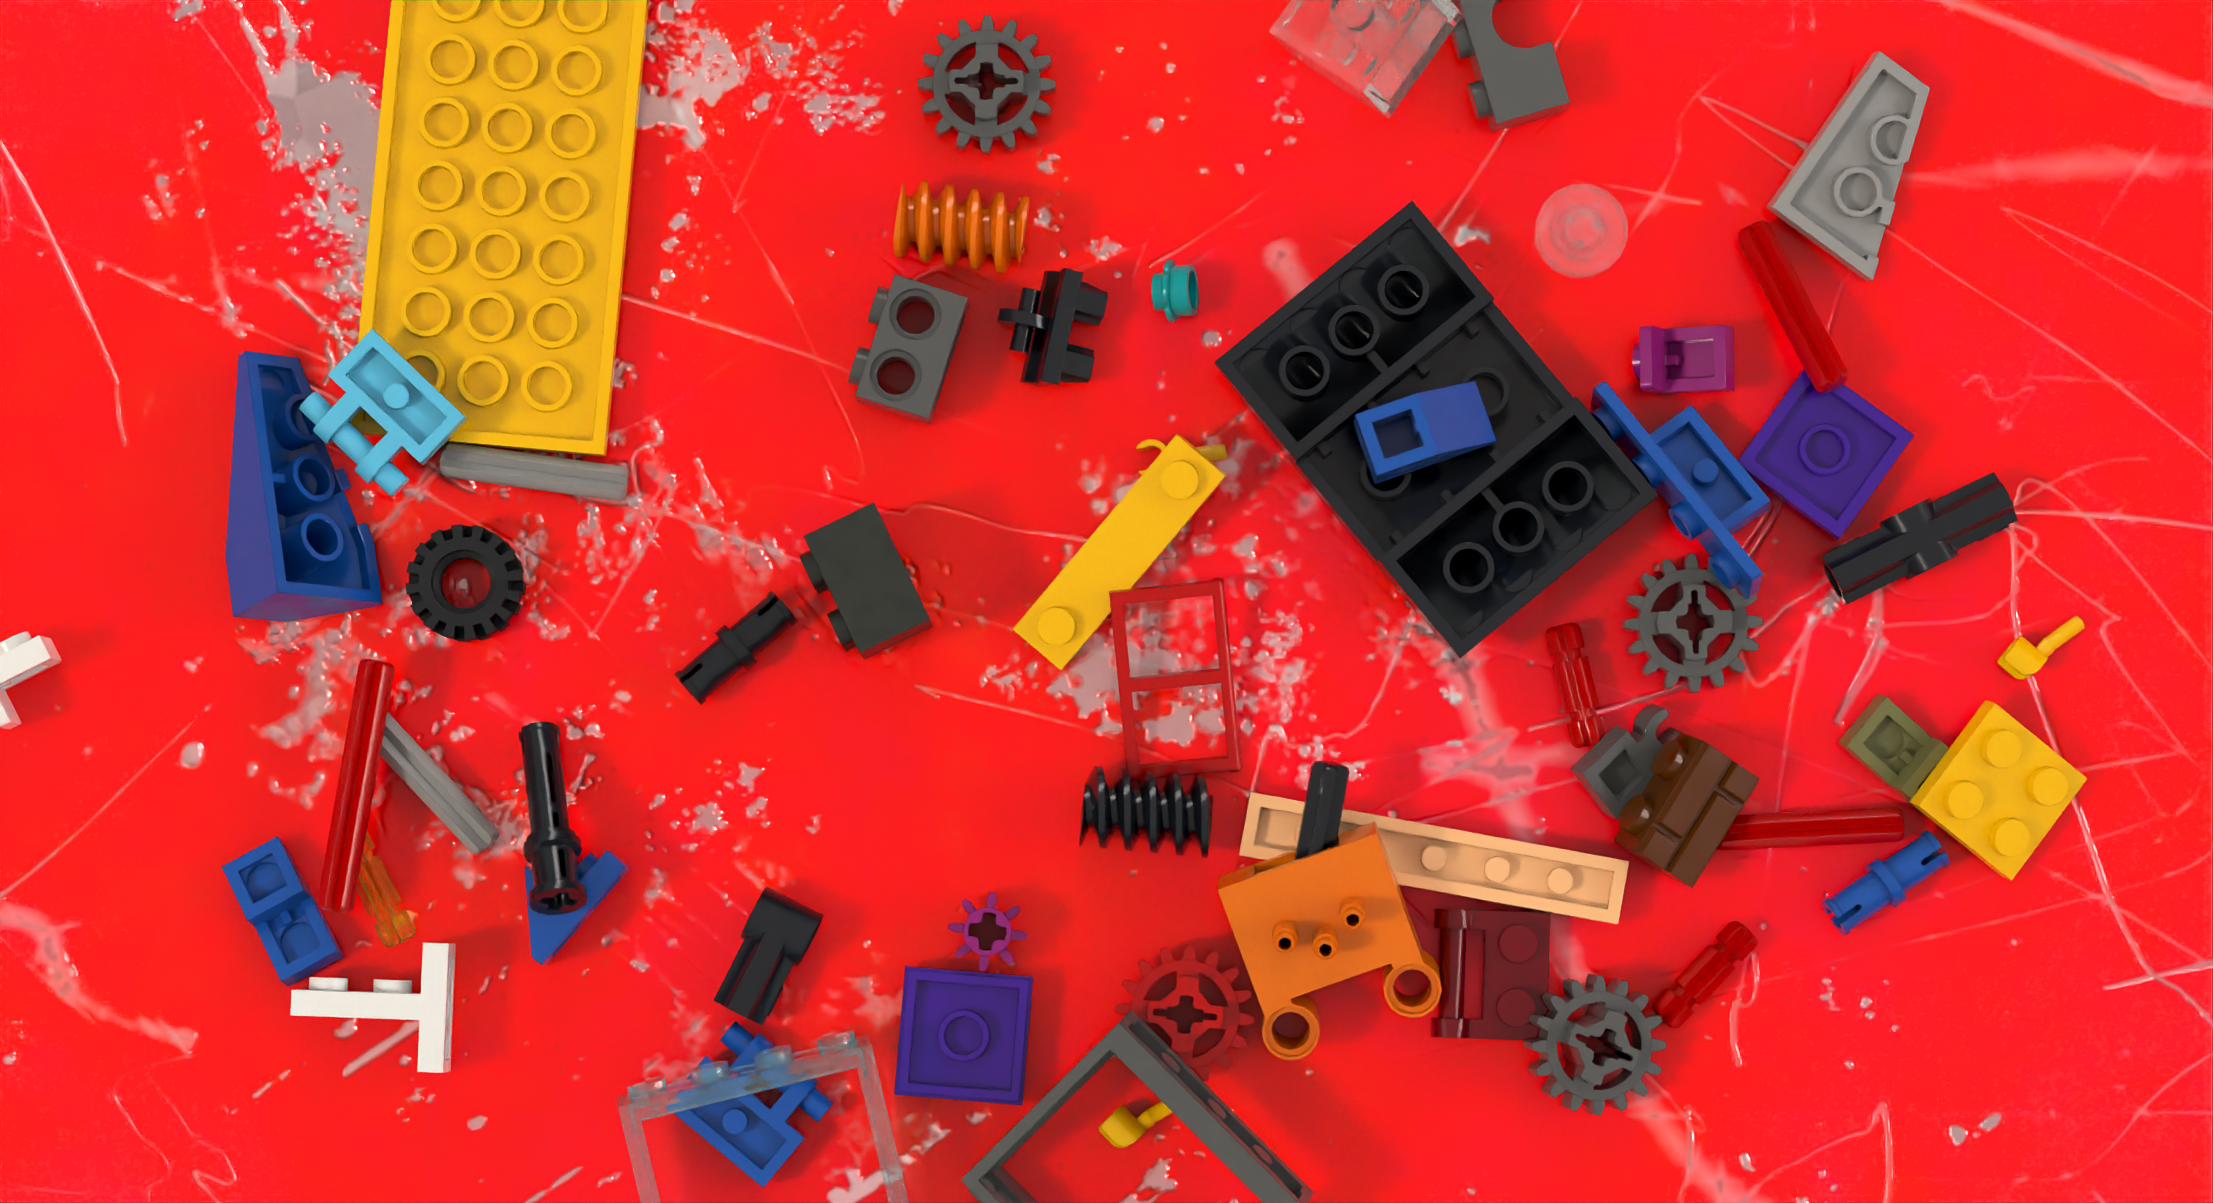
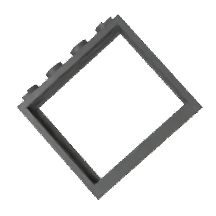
M1132 1009L961 1179L969 1188L968 1191L980 1203H1038L1002 1165L1115 1054L1263 1203H1308L1314 1193Z

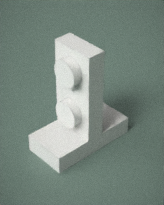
M423 943L421 993H412L411 980L373 979V992L348 991V978L309 977V989L291 990L290 1016L419 1020L417 1072H450L456 943Z

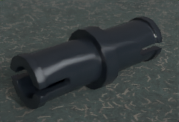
M770 591L766 595L767 597L730 629L723 625L715 632L718 639L681 671L679 670L674 674L700 705L742 667L747 671L757 663L754 657L789 626H793L798 622L780 599L778 600L774 592Z

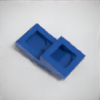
M278 836L222 866L247 921L255 927L280 981L287 987L344 957L313 894L283 841Z

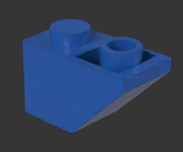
M1475 381L1416 393L1355 414L1354 427L1374 484L1496 443L1494 432Z

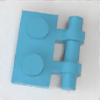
M373 329L328 374L346 392L336 404L332 406L319 392L315 391L299 407V410L316 425L313 432L324 443L328 445L334 442L357 464L355 472L366 483L371 484L375 481L391 497L395 496L409 481V478L392 463L395 457L405 448L418 462L424 465L467 420L455 406ZM362 409L388 432L375 446L351 424L353 418Z

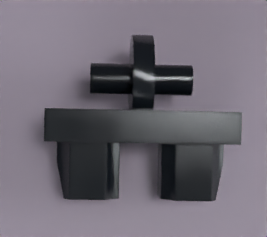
M1063 268L1061 272L1044 271L1040 291L1030 288L1022 289L1018 310L1009 308L999 309L997 322L1014 327L1009 350L1026 354L1020 382L1035 386L1059 385V383H1088L1090 380L1095 359L1094 350L1068 344L1073 321L1090 326L1100 324L1104 317L1108 294L1088 283L1081 282L1082 272Z

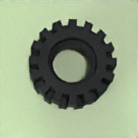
M462 524L452 525L451 529L445 531L439 529L432 533V538L425 544L421 542L416 548L415 552H417V555L413 562L409 561L406 571L409 573V583H405L406 593L411 598L412 605L410 606L415 615L419 616L424 622L423 624L432 631L446 638L461 642H470V640L477 639L482 641L491 638V634L498 630L502 632L510 625L508 622L512 616L519 613L522 607L520 600L522 594L525 595L526 583L523 582L522 574L524 569L513 548L495 533L475 525L473 527ZM461 559L479 561L485 566L490 576L488 595L480 604L471 608L453 606L445 598L442 591V577L445 570L452 563Z

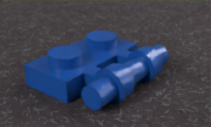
M735 1021L719 1040L739 1056L726 1071L706 1055L664 1106L764 1188L805 1139L803 1134L786 1121L799 1106L816 1122H819L834 1102L815 1087L819 1081L803 1069L799 1074L770 1050L774 1044L759 1032L755 1037ZM753 1070L757 1071L783 1093L772 1108L742 1084Z

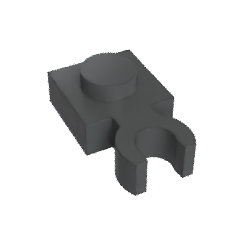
M1655 704L1644 707L1634 720L1632 733L1614 726L1571 768L1572 772L1604 814L1618 819L1626 803L1634 796L1643 793L1654 775L1652 762L1656 754L1667 742L1676 740L1681 732L1670 727L1659 738L1656 737L1658 725L1669 715L1666 709Z

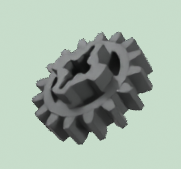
M984 15L981 30L972 32L970 25L965 19L958 21L959 38L953 41L943 33L936 36L937 43L943 51L940 57L934 54H924L922 58L923 65L934 72L933 77L918 79V90L934 95V98L921 106L924 116L941 115L942 119L938 122L935 132L940 138L949 134L952 130L957 132V150L963 152L969 146L971 140L980 141L983 156H990L993 141L1001 140L1009 152L1015 151L1014 134L1021 131L1024 135L1033 139L1037 135V129L1031 118L1034 115L1049 118L1051 114V107L1046 102L1040 100L1041 95L1056 92V81L1040 77L1041 73L1052 66L1050 55L1034 58L1032 53L1038 44V37L1033 33L1022 41L1016 39V21L1010 20L1001 32L994 30L991 15ZM976 47L975 57L963 69H950V72H947L950 65L960 54ZM999 47L1014 54L1022 62L1027 73H1023V70H1011L999 58ZM984 72L993 73L995 83L1005 85L1004 87L994 89L993 98L988 100L980 99L978 88L969 87L970 84L980 83L981 73ZM946 99L963 101L975 113V125L964 121L956 115ZM1023 100H1026L1023 108L1016 116L998 125V115L1011 102H1023Z
M1687 554L1682 564V570L1678 571L1675 565L1667 558L1659 563L1662 576L1660 580L1647 573L1639 577L1638 580L1646 591L1644 597L1640 595H1628L1626 597L1625 603L1632 609L1637 610L1636 618L1621 622V629L1636 632L1638 641L1632 643L1626 651L1628 655L1644 652L1648 660L1644 663L1641 673L1647 676L1659 668L1665 672L1662 688L1667 690L1672 689L1679 678H1685L1688 693H1697L1700 689L1702 677H1707L1709 683L1715 689L1724 685L1723 668L1726 667L1736 674H1741L1746 669L1742 660L1737 656L1740 651L1753 653L1758 650L1759 644L1753 639L1746 637L1748 629L1763 625V618L1747 615L1746 606L1752 604L1758 597L1755 594L1751 598L1746 599L1735 589L1736 586L1731 590L1726 588L1715 576L1709 563L1705 570L1698 569V561L1695 554ZM1678 583L1676 602L1667 611L1651 612L1658 596L1669 586ZM1706 585L1717 590L1725 598L1731 610H1719L1706 597ZM1689 604H1691V607H1694L1696 618L1706 619L1707 629L1696 633L1695 643L1689 640L1688 630L1677 629L1676 619L1687 614ZM1732 635L1731 641L1722 655L1713 662L1706 664L1707 646L1717 636ZM1652 637H1664L1678 650V662L1680 664L1667 658L1658 649Z
M1588 974L1585 989H1583L1577 980L1567 978L1563 980V990L1565 993L1563 998L1547 992L1542 996L1545 1005L1550 1009L1546 1016L1530 1014L1528 1021L1540 1028L1538 1037L1524 1040V1047L1539 1052L1540 1058L1531 1063L1527 1068L1529 1073L1533 1075H1548L1549 1078L1544 1082L1541 1091L1552 1098L1563 1093L1562 1107L1576 1112L1584 1101L1587 1113L1600 1116L1605 1107V1100H1607L1612 1108L1623 1111L1627 1109V1099L1625 1096L1627 1091L1643 1097L1648 1093L1645 1084L1640 1080L1645 1072L1660 1075L1662 1068L1650 1061L1652 1052L1666 1049V1042L1651 1037L1650 1030L1656 1028L1663 1021L1660 1015L1653 1013L1642 1014L1641 1011L1649 1000L1646 994L1636 991L1626 997L1628 982L1613 978L1606 988L1603 976ZM1589 1004L1584 1015L1571 1021L1566 1020L1575 1010ZM1626 1022H1628L1632 1033V1047L1624 1030ZM1576 1034L1590 1037V1035L1595 1036L1604 1042V1046L1613 1049L1614 1054L1592 1051L1586 1047V1043L1576 1039ZM1557 1042L1560 1043L1566 1058L1563 1068L1558 1058ZM1620 1068L1623 1069L1613 1080L1601 1085L1606 1074Z

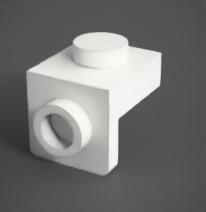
M25 631L0 642V728L10 730L21 724L6 689L62 662L51 638L41 635L31 638L29 632Z

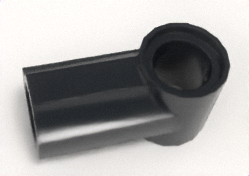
M766 886L742 931L740 938L744 939L714 1001L750 1020L764 1025L784 988L783 985L793 965L798 967L824 915Z

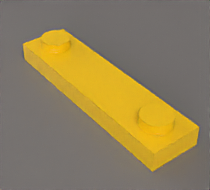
M1176 434L1016 624L1013 630L1058 669L1063 670L1110 615L1109 591L1132 589L1224 480L1227 474L1180 434Z

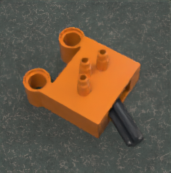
M1327 760L1315 761L1311 766L1296 849L1218 877L1217 890L1263 1012V1042L1269 1052L1278 1058L1289 1061L1302 1059L1307 1056L1318 1043L1320 1035L1319 1012L1314 1001L1306 995L1308 992L1385 966L1383 971L1385 1000L1390 1008L1401 1016L1415 1018L1428 1014L1438 1004L1442 992L1439 966L1434 958L1421 948L1376 822L1338 834L1350 772L1347 766ZM1406 970H1419L1426 974L1430 980L1429 986L1424 992L1409 996L1402 994L1396 989L1394 982L1399 974ZM1294 1012L1303 1016L1309 1026L1302 1035L1288 1038L1276 1032L1273 1022L1283 1013Z

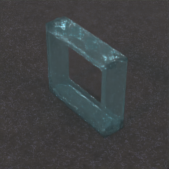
M854 1030L837 1035L833 1032L818 1037L816 1039L818 1047L792 1053L790 1045L776 1046L754 1053L755 1063L729 1069L728 1061H716L692 1068L690 1070L691 1079L666 1085L665 1077L657 1076L646 1078L645 1082L627 1086L628 1094L618 1096L616 1100L641 1203H661L642 1121L856 1068L887 1201L888 1203H909L874 1052L868 1036L855 1038Z

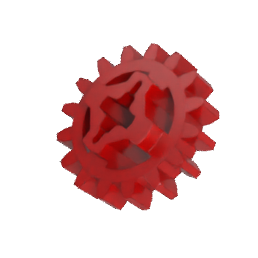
M1186 945L1183 958L1174 960L1168 948L1164 947L1160 949L1161 965L1153 968L1150 963L1143 959L1137 963L1140 972L1144 976L1140 983L1132 980H1123L1121 985L1133 997L1131 1003L1115 1005V1012L1126 1015L1132 1009L1144 1022L1160 1024L1171 1037L1170 1048L1191 1069H1195L1197 1075L1203 1081L1209 1080L1207 1064L1216 1061L1220 1066L1228 1070L1232 1066L1228 1055L1225 1053L1228 1047L1231 1045L1235 1048L1246 1049L1248 1045L1236 1032L1238 1025L1254 1024L1253 1016L1239 1012V1004L1252 997L1251 991H1234L1231 983L1240 972L1236 967L1230 968L1222 974L1216 970L1219 953L1212 951L1204 962L1196 961L1194 945ZM1176 971L1175 988L1161 1000L1144 999L1149 988L1159 978ZM1199 973L1210 978L1220 988L1227 1006L1209 1004L1198 990ZM1187 995L1192 997L1191 1002L1194 1008L1202 1009L1203 1013L1215 1014L1216 1017L1215 1019L1202 1018L1201 1022H1191L1189 1032L1181 1033L1177 1031L1176 1021L1166 1019L1165 1015H1155L1153 1010H1167V1007L1178 1006L1180 996ZM1209 1028L1225 1029L1220 1040L1211 1049L1193 1057L1194 1041Z

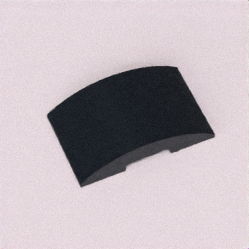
M1411 201L1217 359L1214 364L1290 463L1360 548L1420 617L1460 659L1657 498L1658 493L1581 401L1569 394L1493 303V296L1416 204ZM1475 381L1494 432L1496 443L1374 484L1354 427L1355 414L1416 393Z

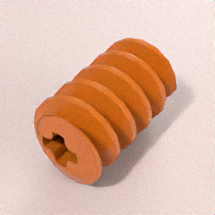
M921 180L912 197L906 195L903 181L893 237L895 256L904 259L913 242H917L920 260L929 263L938 246H942L945 264L954 267L963 250H967L970 267L972 270H980L988 254H992L996 272L998 274H1005L1013 258H1018L1020 266L1029 212V196L1022 195L1014 211L1008 212L1004 192H997L988 208H982L978 188H971L963 204H957L952 184H946L938 200H932L927 180Z

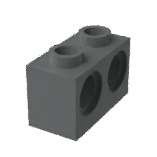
M894 274L890 289L879 286L868 318V323L878 327L871 348L859 347L848 383L858 386L855 394L857 401L930 425L969 306L968 297ZM911 302H922L930 306L935 314L931 327L920 334H911L904 331L898 324V316L905 305ZM892 362L905 363L915 372L913 385L903 394H889L879 386L878 379L881 370Z

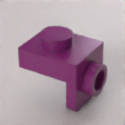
M1726 325L1670 329L1656 326L1640 327L1639 342L1633 348L1632 365L1636 378L1640 380L1641 390L1661 395L1735 391L1734 327Z

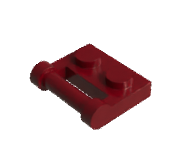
M1435 909L1434 928H1441L1439 973L1442 992L1438 1002V1018H1431V1037L1526 1040L1539 1036L1540 1028L1534 1026L1528 1021L1530 1014L1546 1016L1548 1012V1007L1545 1005L1542 996L1546 992L1548 993L1551 913ZM1466 929L1484 930L1481 1019L1464 1018Z

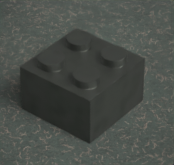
M874 502L804 536L810 550L799 555L818 594L830 590L838 609L827 613V616L846 652L857 647L861 656L867 659L933 627Z

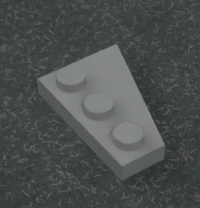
M1881 51L1873 52L1766 206L1768 210L1865 281H1873L1879 262V258H1876L1885 227L1889 226L1896 205V202H1893L1904 163L1909 161L1930 88Z

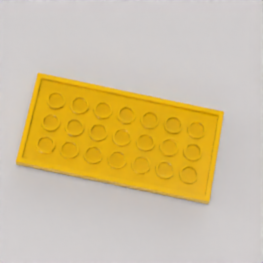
M391 0L358 343L371 329L376 331L467 418L462 426L445 443L453 442L467 445L606 457L649 0ZM364 409L351 422L365 436L384 437L388 433Z

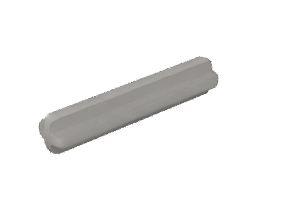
M453 442L444 444L440 458V473L448 478L598 499L622 501L626 497L629 484V471L623 466Z
M387 712L380 756L471 853L479 855L486 851L499 837V830Z

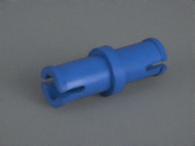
M1926 830L1920 834V837L1882 862L1877 858L1867 864L1866 874L1831 898H1826L1822 901L1823 909L1826 914L1831 912L1834 914L1830 920L1840 933L1845 936L1853 928L1888 904L1892 907H1897L1906 900L1905 893L1942 867L1948 866L1950 864L1949 857L1944 851L1939 854L1937 850L1942 848V845L1931 832Z

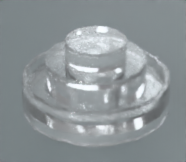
M1571 184L1555 191L1540 207L1534 223V243L1541 259L1554 272L1569 278H1591L1607 271L1620 258L1628 240V219L1621 203L1607 190L1592 184Z

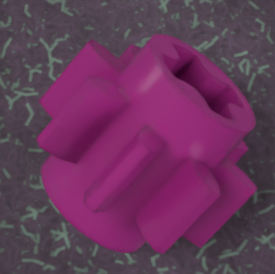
M995 892L989 893L985 908L976 909L972 902L967 899L962 900L963 908L969 914L965 924H948L949 930L963 933L966 942L957 949L955 956L957 958L965 956L971 950L980 954L979 968L980 971L984 972L989 966V956L998 953L1005 962L1011 965L1014 959L1006 947L1011 939L1021 941L1028 937V934L1023 931L1012 930L1010 922L1011 919L1018 915L1021 908L1017 905L1009 908L1005 913L995 909L997 904ZM984 913L996 914V925L1006 927L1005 940H995L992 944V950L986 951L980 949V939L970 936L969 929L971 923H982Z

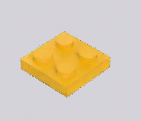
M1985 700L1912 797L1910 803L2000 876L2012 881L2086 782L2087 778L1996 703Z

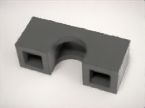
M1452 0L1458 21L1449 23L1450 34L1459 60L1469 57L1476 81L1468 83L1467 87L1477 120L1488 118L1491 132L1494 133L1565 112L1570 100L1552 41L1530 48H1518L1509 45L1499 37L1492 21L1493 8L1502 0Z

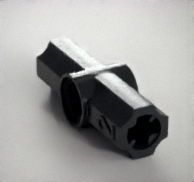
M1992 472L1933 502L1928 498L1879 522L1880 528L1862 537L1858 536L1830 550L1829 553L1821 556L1820 560L1830 585L1845 606L1906 576L1907 580L1959 555L1957 550L2009 527V524L2018 519L2006 488L1999 481L1995 473Z

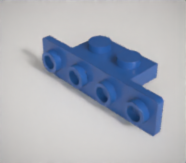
M1602 381L1595 386L1591 400V415L1611 439L1620 444L1631 458L1632 464L1652 488L1657 490L1671 508L1668 510V513L1678 531L1689 541L1697 538L1711 556L1708 558V563L1713 573L1726 588L1731 590L1736 586L1746 599L1758 593L1762 572L1732 535L1767 511L1770 499L1692 405L1651 434H1648L1607 382Z

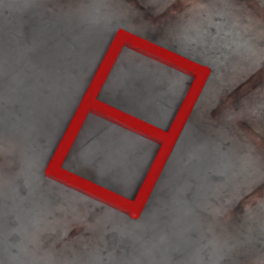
M1214 578L1211 581L1109 591L1126 769L1129 772L1130 779L1141 780L1145 771H1152L1155 778L1169 777L1171 773H1178L1181 776L1220 771H1240L1242 765L1224 580L1222 578ZM1212 595L1219 668L1130 677L1123 604ZM1221 683L1228 756L1139 765L1132 692Z

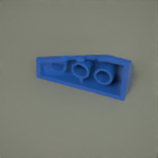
M244 351L238 355L225 555L233 617L290 622L372 608L383 603L375 544L367 524H357L344 491L351 488L345 470L344 468L335 470L324 442L313 432L316 425L299 410L300 405L313 392L299 358L251 351Z

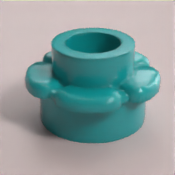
M1173 259L1165 262L1163 273L1153 274L1151 282L1154 309L1156 311H1164L1169 322H1176V319H1179L1180 316L1196 315L1199 303L1198 279L1194 266L1175 265Z

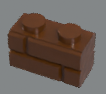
M1680 732L1676 740L1667 742L1656 754L1652 765L1654 775L1643 793L1631 798L1623 807L1618 820L1621 828L1613 840L1665 876L1693 888L1760 779L1739 764L1733 762L1710 744Z

